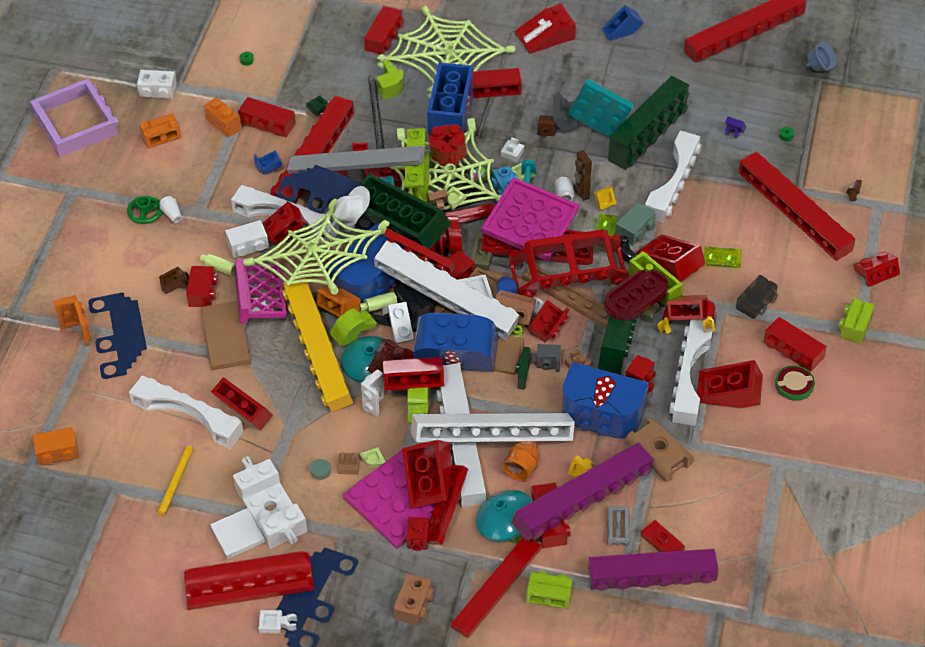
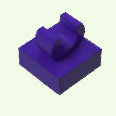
M727 117L725 133L729 135V132L734 130V138L737 139L739 132L744 133L746 129L745 122Z

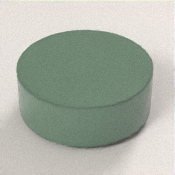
M317 459L311 463L310 473L313 478L322 480L330 475L331 470L328 461Z

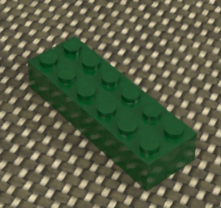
M671 75L610 135L608 161L624 170L630 165H634L637 158L645 154L647 148L651 144H655L657 138L661 134L663 135L667 128L674 124L681 114L687 111L689 84Z
M369 174L359 185L366 187L370 193L369 206L361 217L374 224L386 220L390 222L386 228L428 249L435 244L451 225L443 210L372 174Z

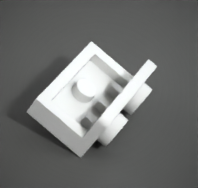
M377 369L374 373L369 374L361 383L363 409L375 417L380 415L379 402L385 397L383 373Z

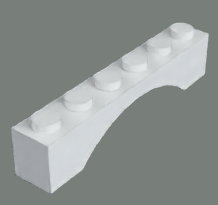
M684 131L679 132L674 142L673 150L677 171L665 185L650 192L645 203L647 208L656 212V221L665 223L667 216H671L673 211L672 205L677 203L679 191H683L684 180L689 178L690 167H694L696 162V154H700L702 148L700 136Z
M244 185L240 186L231 199L233 212L246 217L271 216L286 202H289ZM290 202L300 209L306 222L303 228L313 224L325 215ZM331 217L330 222L332 226L339 231V224ZM325 218L322 222H320L319 224L315 225L314 227H312V228H310V229H308V230H306V231L309 232V231H311V230L317 228L319 225H321L322 223L325 222L326 218ZM327 225L325 231L328 235L335 238L337 234ZM323 233L322 238L329 243L333 242V240L327 238Z
M693 319L690 321V326L685 327L684 337H687V341L682 343L681 352H684V356L679 358L678 367H681V371H677L675 380L679 384L678 387L674 386L672 396L676 400L671 402L669 414H673L672 422L696 426L700 398L692 386L690 371L695 361L710 349L713 332L712 328H708L706 333L704 332L703 320Z
M142 375L129 391L131 403L146 411L173 410L192 416L207 428L215 443L230 450L243 434L242 421L236 416L225 414L222 410L212 408L203 401H197L186 393L175 391L168 385L164 386L153 378H147Z

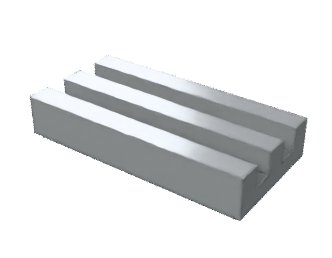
M608 506V545L616 543V546L621 544L629 546V507ZM613 512H616V538H613ZM621 512H625V538H621Z

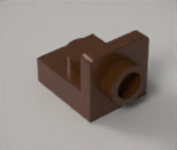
M540 115L537 123V135L555 137L557 124L554 122L553 116Z
M176 267L159 276L162 291L167 294L180 286L187 290L189 274Z

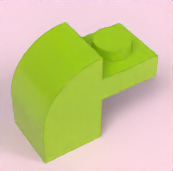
M390 60L383 61L384 75L376 77L377 90L383 100L398 96L404 89L403 70H397Z
M353 308L338 318L330 331V335L340 346L348 345L357 339L360 332L374 329L377 322L366 310L358 312Z
M429 387L408 389V423H412V414H428Z

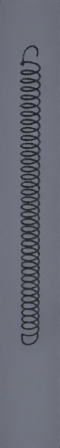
M369 76L376 148L383 149L384 143L378 141L383 139L381 117L378 119L379 122H376L375 115H380L379 100L376 102L377 107H374L375 103L372 102L374 100L373 97L378 98L376 80H374L375 84H371L370 77L372 76ZM380 128H381V130H379V131H381V132H380L381 135H378V136H381V137H377V136H376V135H377L376 133L378 132L377 129H380Z

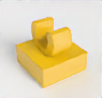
M611 186L597 190L593 194L599 210L617 204L613 187Z
M578 455L572 459L568 474L576 478L592 469L594 462L589 458L583 460Z

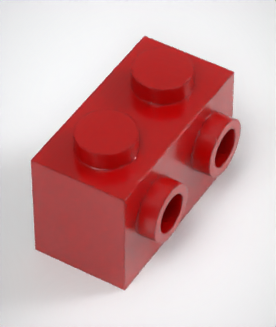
M286 202L262 224L268 240L278 245L288 235L289 230L292 232L299 230L306 222L300 209L290 202Z
M636 355L626 369L625 376L648 382V394H650L654 388V383L652 382L656 373L654 371L655 362L646 357Z

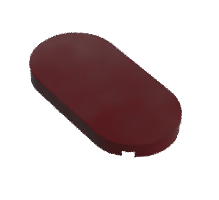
M639 270L606 294L604 309L614 319L632 320L667 294L668 280L664 274L657 270Z

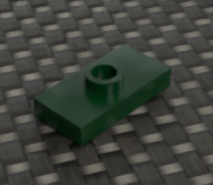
M523 346L521 361H517L516 364L518 389L522 390L526 388L531 355L530 347Z

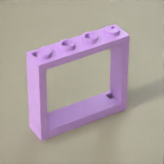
M89 79L30 101L34 116L59 157L118 134L117 125H119L117 118L112 116L110 107L105 105L103 96L98 95L96 85L91 84ZM89 94L106 122L61 139L45 111Z

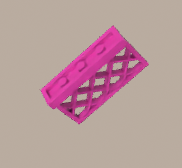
M235 259L234 275L240 323H248V318H286L287 312L282 292V279L276 274L270 275L267 273V271L271 270L264 266L255 264L245 267L243 259ZM267 264L281 274L280 267L275 264ZM247 271H255L257 273L255 275H252ZM260 276H263L267 279L265 281H262L258 278ZM255 282L258 286L254 288L249 284ZM271 282H273V283L277 284V286H275V287L273 288L272 286H270V285H268V284L271 283ZM265 288L266 290H268V292L264 294L259 290ZM256 294L260 298L255 300L251 296ZM275 294L279 298L274 300L270 296ZM264 300H266L267 302H269V303H271V304H269L268 306H265V305L262 304L261 302H263ZM276 306L281 311H273L272 308ZM258 307L261 311H252V309Z

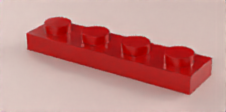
M388 228L384 233L386 240L390 243H396L406 252H412L419 256V259L424 262L428 261L436 265V268L440 271L444 270L453 273L456 266L452 260Z
M464 465L451 466L448 501L435 504L429 521L428 544L443 545L469 470Z

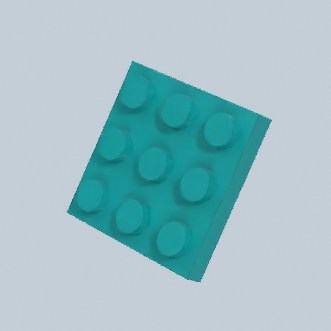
M587 78L568 115L610 137L626 120L634 103Z

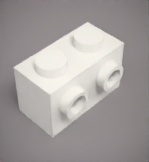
M140 70L137 82L139 97L174 98L177 86L175 72Z
M261 220L225 230L227 243L233 258L269 248L268 237Z

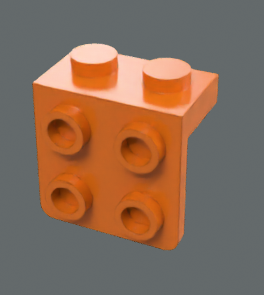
M76 295L54 300L61 330L80 325L86 346H89V339H92L82 301L78 302Z

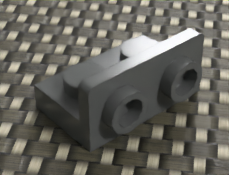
M556 93L553 95L554 122L563 133L578 128L579 121L568 115L575 101L568 103L566 98H563L560 93Z

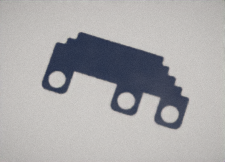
M314 165L313 169L307 168L305 172L300 170L298 174L291 173L290 177L284 175L277 195L281 199L294 202L300 187L309 190L311 195L307 203L308 209L322 214L326 210L329 199L338 200L343 196H348L361 182ZM285 186L293 188L294 194L292 197H285L283 195L282 189ZM314 198L322 199L323 207L320 209L314 208L312 200ZM359 219L355 223V227L361 230H370L374 225L370 221L368 227H362L359 224Z
M123 292L92 298L88 302L90 312L110 311L114 334L96 339L97 352L106 353L117 350L118 356L117 361L100 365L101 377L109 379L127 375L126 370L132 368L131 363L136 362V357L142 355L141 351L147 349L138 300L132 301L130 297H124ZM97 300H102L105 305L102 309H94L93 303ZM103 340H110L112 342V346L109 349H101L99 344ZM108 365H113L116 367V372L112 375H107L104 373V368Z
M326 547L323 548L322 552H314L313 556H309L314 590L284 595L276 609L282 611V616L289 614L297 616V621L289 622L290 624H296V630L290 631L282 628L286 630L284 637L289 639L287 646L302 647L300 639L304 636H311L314 640L311 647H316L319 636L302 628L307 618L322 623H327L330 620L335 607L332 604L318 600V597L332 570L350 576L358 565L359 561L357 558ZM344 559H349L353 563V567L348 571L342 570L339 566L340 562ZM319 606H326L329 609V614L326 617L320 618L315 614Z

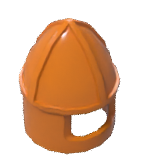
M535 441L517 442L509 450L502 468L512 479L520 482L527 481L534 469L537 468L539 451ZM508 462L521 466L523 468L521 473L516 475L511 472L507 466Z

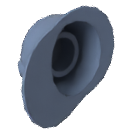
M826 42L816 45L807 54L808 63L806 66H811L816 72L828 71L836 66L835 52Z

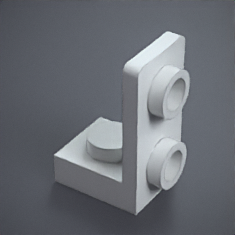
M402 302L382 307L383 315L389 314L395 343L413 340L414 336L407 303Z

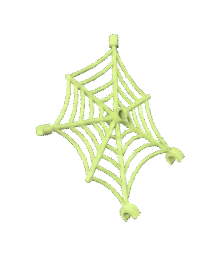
M423 6L421 10L427 16L423 25L413 32L403 35L398 34V46L388 56L379 55L377 59L380 62L377 66L383 69V61L387 60L402 62L422 71L434 84L433 78L424 69L402 59L410 58L428 66L436 75V70L430 64L416 57L430 59L437 65L439 62L429 56H436L443 63H451L457 60L459 62L452 64L468 65L466 62L472 55L483 52L469 63V65H472L481 56L489 52H495L486 57L473 69V71H477L483 63L497 54L505 51L506 53H515V46H506L504 48L480 32L470 20L449 21L430 15L431 12L428 7ZM433 19L438 20V21H441V22H445V23H450V24H465V25H459V26L442 25V24L435 23ZM428 20L431 22L430 28L425 33L415 37H408L422 30ZM470 25L484 39L498 48H493L481 41L467 27ZM434 27L435 32L431 36L423 40H418L419 38L426 36ZM438 27L453 28V29L462 28V29H458V30H446V29H439ZM467 31L475 40L487 48L479 49L463 35L464 32ZM441 32L460 33L456 35H442ZM436 34H438L439 38L436 41H433L431 43L426 42L432 39ZM457 37L455 41H446L444 39ZM461 37L474 49H469L466 46H464L459 41ZM402 39L408 40L404 52L400 56H393L400 48ZM410 43H417L414 52L412 54L405 55L409 49ZM420 44L425 46L422 53L415 54ZM459 44L463 49L455 50V47ZM427 48H433V52L426 53ZM470 53L464 61L460 58L463 54ZM445 54V57H446L445 61H444V59H443L441 56H439V55ZM430 86V87L427 89V90H428L429 92H431V93H432L433 86Z
M467 119L469 131L464 133L466 136L467 154L475 163L470 164L463 157L462 159L467 166H463L461 162L459 163L460 168H456L454 164L441 166L430 155V160L436 166L429 168V172L434 174V179L431 180L429 173V186L439 191L443 190L433 184L438 181L445 184L444 189L448 191V187L468 183L470 185L457 189L460 191L475 187L481 190V192L464 194L466 197L488 194L490 196L466 200L460 205L489 199H496L498 202L502 195H497L490 179V164L494 162V159L488 160L479 152L474 142V131H476L475 119ZM404 128L397 129L398 142H401L402 147H405L407 139L405 138ZM470 136L475 151L485 161H477L469 152L467 142ZM487 164V179L492 192L487 190L482 182V165ZM405 166L390 167L391 169H395L396 172L400 175L402 181V190H404L405 180L403 174L399 170H405ZM475 167H478L480 185L474 183L473 170ZM467 169H471V180L465 178L464 171ZM456 177L461 179V181L450 183V180H454Z
M334 199L329 204V211L321 219L302 229L293 232L289 230L285 239L266 254L256 259H244V266H252L255 263L264 266L278 275L287 286L303 282L326 284L331 294L335 295L338 293V288L333 283L336 276L351 263L367 259L365 253L368 246L380 234L384 235L387 230L386 227L389 226L390 222L382 221L378 226V230L375 231L348 227L334 217L333 213L335 212L337 199ZM333 217L340 226L347 230L364 234L355 236L337 231L332 226L330 219ZM326 218L325 222L322 223L321 225H319L317 228H315V229H313V230H311V231H309V232H306V233H303V234H300V235H296L297 233L303 232V231H305V230H308V229L314 227L315 225L319 224L320 222H322V221ZM329 225L336 234L348 238H334L328 235L325 229ZM318 231L317 233L303 239L301 238ZM323 233L334 242L329 243L322 238ZM290 236L294 237V238H293L284 248H282L280 251L274 253V254L271 255V256H268V255H270L271 253H273L274 251H276L279 247H281V246L290 238ZM373 236L365 245L362 255L356 254L362 241L366 237ZM360 239L353 253H348V248L352 242ZM295 240H298L291 249H289L286 253H282L287 248H289ZM320 240L322 241V243H324L323 245L317 246ZM349 242L344 252L339 251L343 243ZM300 243L303 244L297 251H293ZM338 245L335 251L330 250L332 246ZM307 253L304 259H302L298 254ZM333 255H337L334 258H332L328 263H326L325 266H323L322 263L327 258ZM288 256L298 258L301 261L299 266L290 260ZM342 256H346V257L340 259L339 261H337L336 263H334V264L330 267V269L328 270V272L326 271V268H327L333 261L337 260L338 258H340V257H342ZM283 258L295 267V272L292 274L287 268L273 259ZM350 258H355V259H353V260L348 261V262L345 263L343 266H341V267L335 272V274L333 275L332 279H330L329 275H330L331 271H332L338 264H340L341 262H343V261H345V260H348V259H350ZM311 260H316V261H317V263H311V264L305 265V263L308 262V261H311ZM269 261L277 265L291 276L290 279L287 280L275 269L262 262ZM313 266H319V267H320V268H318V269H308V270L300 271L301 269L308 268V267H313ZM321 271H322V273H323V274H319V273L304 274V273L321 272ZM304 277H325L327 281L317 279H295H300Z

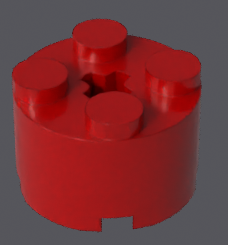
M443 125L432 129V133L429 136L432 159L441 166L459 164L460 160L467 155L465 135L460 126Z

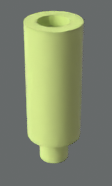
M203 254L200 257V261L204 262L205 266H214L216 271L229 276L234 275L235 263L212 254L207 256Z
M389 292L364 299V303H360V311L372 312L388 305L397 304V297L394 292Z

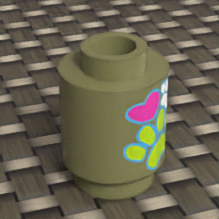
M487 164L481 166L482 182L488 181ZM475 167L473 170V180L476 184H480L478 167ZM467 169L466 174H464L465 178L471 180V169Z

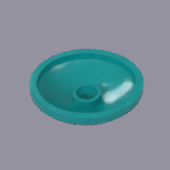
M365 336L347 345L341 360L346 375L352 380L362 383L369 374L374 373L377 369L383 373V361L400 360L396 346L389 340L379 336Z
M505 490L490 496L480 506L476 514L478 531L484 538L496 542L508 541L520 536L521 534L511 522L515 511L533 502L532 498L519 490Z

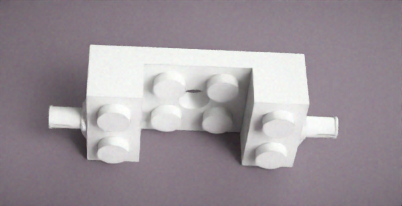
M247 456L246 459L244 457L242 463L246 469L233 475L235 489L245 507L252 514L267 545L272 549L287 541L290 544H293V541L296 543L297 537L307 532L306 518L297 503L293 505L280 483L279 474L270 459L253 465L250 457ZM269 505L276 506L272 511L265 509Z

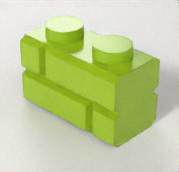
M856 298L852 299L851 304H847L843 314L846 316L845 319L841 318L838 329L841 330L840 337L861 344L873 316L875 305Z
M544 571L531 572L527 589V602L569 609L573 578H569L564 574L557 576L548 575Z

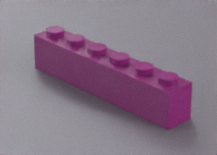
M714 548L589 557L588 572L591 590L603 591L610 588L626 589L628 587L646 588L653 585L669 586L670 584L688 585L697 582L711 583L717 581L718 565Z

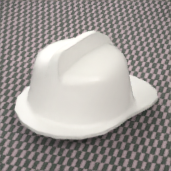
M358 186L348 196L339 198L335 205L334 217L342 220L346 226L351 227L355 225L369 206L370 193L368 189Z

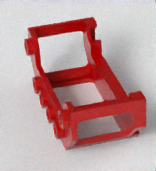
M601 229L527 241L524 243V249L520 251L514 249L509 252V266L512 279L515 280L517 285V294L533 298L536 295L537 289H550L560 285L569 286L579 282L584 284L592 280L603 281L610 278L609 280L612 285L618 286L629 278L630 275L625 269L620 249V235L614 234L612 237L608 235L607 230ZM601 245L602 249H606L609 266L587 270L578 269L573 249ZM566 251L570 268L569 272L548 276L538 275L534 255ZM615 251L617 253L620 268H618L615 264L613 252ZM527 261L531 281L519 288L514 267H518L521 262Z

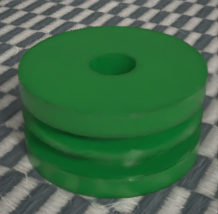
M249 51L241 53V64L244 66L252 65L254 62L253 54Z
M790 127L781 128L779 133L780 140L784 142L792 141L794 130Z

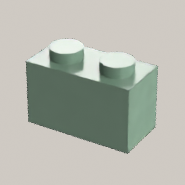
M637 202L616 223L615 234L627 236L629 238L628 243L634 246L644 238L648 230L654 228L656 212Z

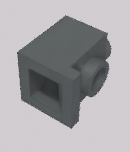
M538 344L537 352L533 351V363H537V368L556 369V372H560L561 345Z

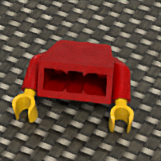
M686 295L669 300L662 317L663 320L658 322L657 327L661 334L664 330L669 334L671 332L669 325L671 320L705 319L703 321L704 332L706 333L708 328H712L714 333L716 331L714 324L715 304L708 299V295Z

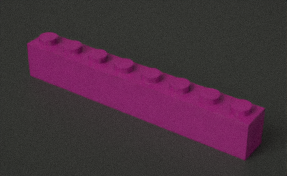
M638 442L515 511L511 523L526 541L533 537L538 538L545 530L549 528L554 529L561 521L571 519L580 510H587L594 502H601L608 494H615L622 486L632 484L640 476H646L651 471L654 459Z

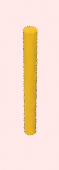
M190 445L185 447L157 511L160 515L166 514L193 451V447Z

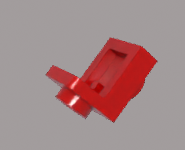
M408 517L406 536L408 549L415 551L428 549L429 518Z

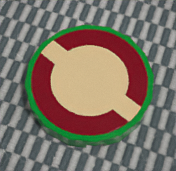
M797 365L782 368L777 373L775 379V387L778 393L793 401L808 398L815 386V380L811 372Z

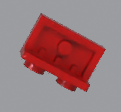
M886 251L878 252L870 258H863L860 262L854 264V270L865 276L866 285L869 287L900 275L898 257Z
M547 299L527 329L544 343L549 338L554 339L560 331L557 329L559 325L562 326L567 321L568 316L566 315L570 309L566 307L562 311Z

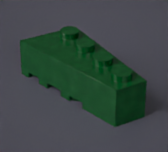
M609 316L601 345L598 369L621 375L625 357L628 358L630 346L628 344L632 343L634 333L631 330L635 331L636 319L623 321Z

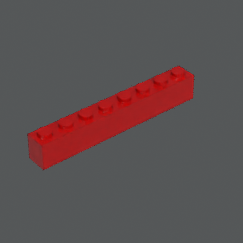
M769 0L685 38L684 52L695 63L705 60L723 50L803 15L807 0Z
M334 95L332 100L327 103L325 111L319 115L317 123L312 126L309 135L304 138L301 147L296 150L295 156L329 153L354 115V101ZM287 168L284 173L280 174L276 185L272 186L270 195L278 197L277 193L283 176H291L287 172ZM285 186L282 189V193L285 197H292L294 190L290 186ZM299 188L297 197L292 203L296 204L305 189Z
M756 151L740 160L738 173L833 259L838 261L853 251L856 240L853 235L848 233L826 211L822 210L814 200L810 199L801 189L796 187L789 178H786L764 156H761Z

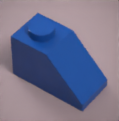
M624 5L602 30L611 41L633 35L644 22L637 11Z

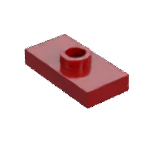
M656 520L645 527L640 533V536L659 552L683 551L685 549V545Z

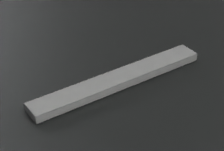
M424 146L291 156L287 172L289 174H298L300 170L305 172L307 168L313 169L314 165L331 171L420 165L423 161L425 148Z

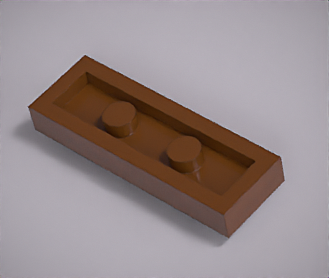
M581 150L577 152V160H575L574 191L576 195H579L585 201L590 199L592 161L585 151Z

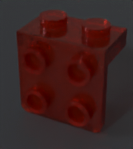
M383 339L367 371L374 373L378 369L383 373V361L414 359V352L408 348L398 346L391 339Z

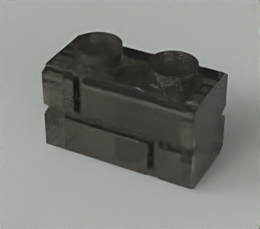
M759 275L737 298L736 309L746 313L752 319H755L759 314L763 315L769 303L773 304L778 297L777 284Z

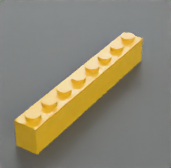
M283 282L285 290L282 292L285 300L290 301V304L287 306L291 315L296 317L293 322L296 330L301 331V334L298 336L302 345L307 347L304 352L307 360L312 361V364L309 366L313 376L317 375L318 377L315 383L318 390L323 391L324 395L321 396L324 406H329L331 412L354 404L309 283L303 282L287 286Z

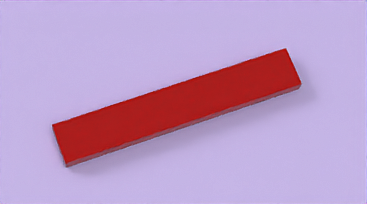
M522 537L451 623V628L469 638L540 552L542 545L533 539L526 541Z

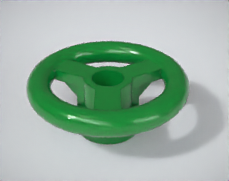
M149 195L139 196L129 203L127 215L133 222L139 224L154 222L163 212L160 209V200ZM133 207L140 210L139 218L132 213ZM158 209L155 215L146 218L150 211Z

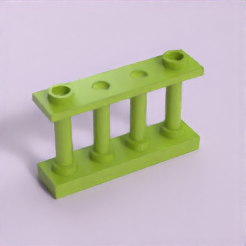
M426 128L407 129L406 147L424 146L425 148ZM429 152L424 153L422 164L405 166L404 184L405 188H410V194L427 203L430 168Z

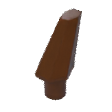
M856 180L846 190L849 200L852 202L857 200V195L860 193L861 180Z

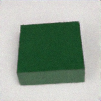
M319 95L307 102L306 107L318 117L325 111L328 102Z

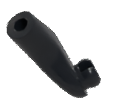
M620 236L622 257L624 261L629 263L637 254L630 249L629 238L627 236Z

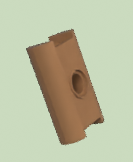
M649 418L647 425L636 433L631 431L625 439L630 447L639 442L654 459L651 467L667 482L672 480V474L683 466L688 468L694 461V457L654 418Z

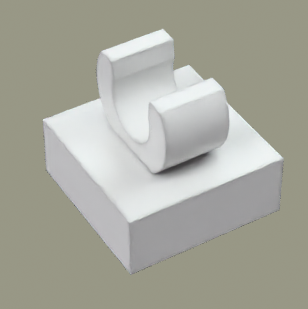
M511 138V141L508 140L501 150V157L517 162L524 151V145L519 144L518 139Z

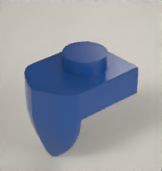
M276 150L261 158L257 154L254 155L255 167L262 174H267L283 165Z
M503 276L497 281V293L499 290L517 294L516 282L511 277Z

